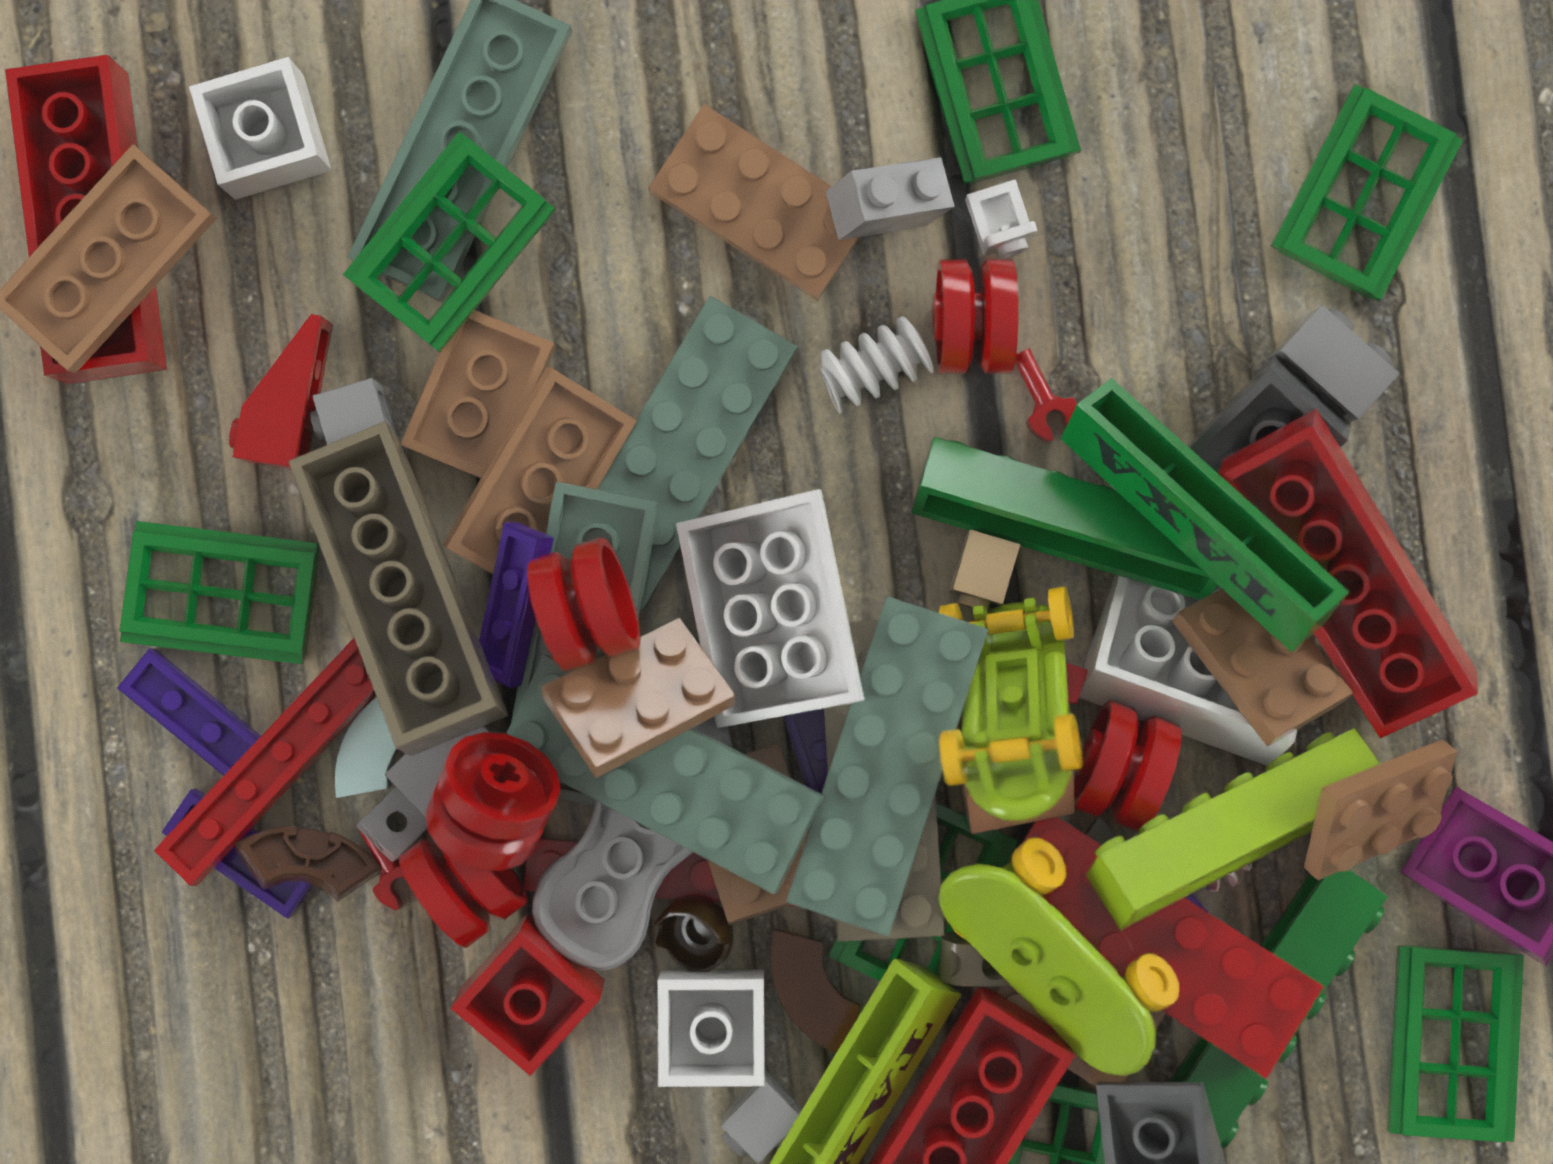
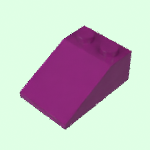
M1455 787L1441 809L1440 824L1434 832L1421 839L1400 871L1401 874L1501 940L1547 967L1553 957V842L1460 788Z

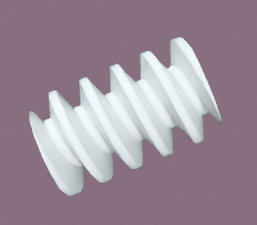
M903 316L896 320V335L884 324L877 328V343L868 334H860L858 337V352L847 341L840 344L839 360L828 349L821 352L820 372L829 396L839 414L843 413L842 397L847 396L857 407L862 405L861 389L866 388L875 399L880 397L879 381L883 379L893 390L899 389V372L903 371L912 382L918 380L917 365L922 363L931 374L934 373L930 355L919 332Z

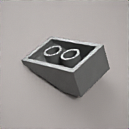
M1276 355L1233 397L1188 447L1218 473L1223 459L1315 409L1320 413L1340 447L1348 441L1351 424Z
M1098 1082L1096 1084L1105 1164H1226L1203 1082Z

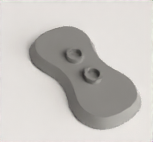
M596 801L592 819L582 838L569 852L559 858L545 871L537 884L533 898L535 925L541 936L558 953L570 961L594 970L613 969L625 963L640 948L648 929L651 907L658 887L669 871L693 851Z

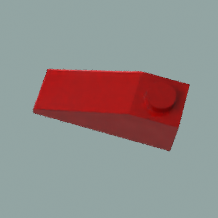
M310 314L242 405L240 418L233 420L229 432V445L234 449L233 458L246 463L291 470L288 461L310 452L314 432L310 412L316 411L313 395L321 393L333 324L321 315Z

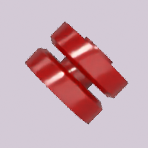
M939 259L936 289L933 294L932 331L933 340L935 341L938 373L965 374L972 364L974 342H976L978 362L985 374H1011L1014 371L1016 362L1019 320L1018 283L1015 262L1013 259H986L979 270L977 292H974L973 271L966 259Z
M599 537L577 544L573 550L571 562L558 552L530 560L527 565V581L536 620L554 661L562 670L571 671L593 664L598 646L611 657L639 649L641 643L640 626L634 600L623 568L607 539Z
M1108 700L1098 712L1083 746L1081 769L1075 770L1073 778L1074 806L1076 810L1096 817L1104 813L1112 804L1111 809L1115 824L1138 832L1143 825L1156 817L1164 801L1177 764L1182 730L1179 724L1157 716L1147 719L1138 729L1139 722L1135 708Z
M482 732L466 736L451 747L426 809L425 815L428 832L442 851L455 861L475 869L502 871L519 866L534 853L544 826L548 823L561 790L558 773L547 756L527 741L509 734Z
M422 839L399 856L400 868L420 904L440 929L456 944L464 948H468L491 929L489 914L505 920L528 902L526 891L513 867L502 871L478 870L455 861L442 851L437 844L426 839Z

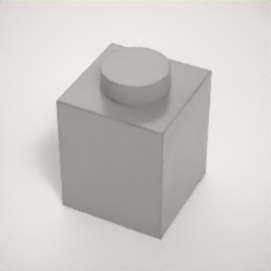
M373 378L313 395L316 411L310 412L312 426L319 441L326 440L327 445L384 421L397 433L383 385Z
M765 1071L764 1086H750L723 1113L721 1127L725 1132L722 1134V1137L737 1155L744 1158L749 1154L759 1164L788 1134L802 1111V1106Z

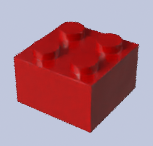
M527 913L460 987L450 1009L531 1076L600 1001L605 979L593 969L580 966L558 953L541 936L535 925L534 918Z

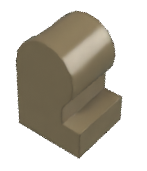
M955 931L947 932L944 934L945 936L941 937L939 979L941 981L956 986H1011L966 939L959 936Z

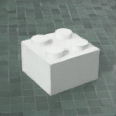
M289 57L189 86L217 184L235 200L332 171L304 75Z
M764 969L711 970L709 972L661 970L658 978V1087L764 1086Z

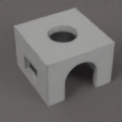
M395 787L356 827L393 862L427 829L426 817ZM393 812H400L406 817L407 825L401 832H393L387 826V818Z

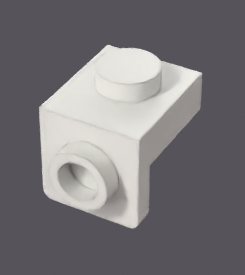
M1016 179L967 194L965 201L984 256L998 253L999 259H1004L1029 249L1027 243L1034 239L1038 230L1035 221L1029 222Z

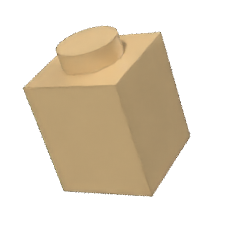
M974 530L966 532L949 588L950 592L960 594L958 604L970 608L983 605L986 611H988L989 604L997 606L1003 604L1020 544Z

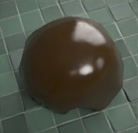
M685 896L675 900L654 922L655 925L659 926L656 945L667 949L673 961L689 972H709L723 964L731 952L733 946L732 924L728 925L723 908L705 897Z

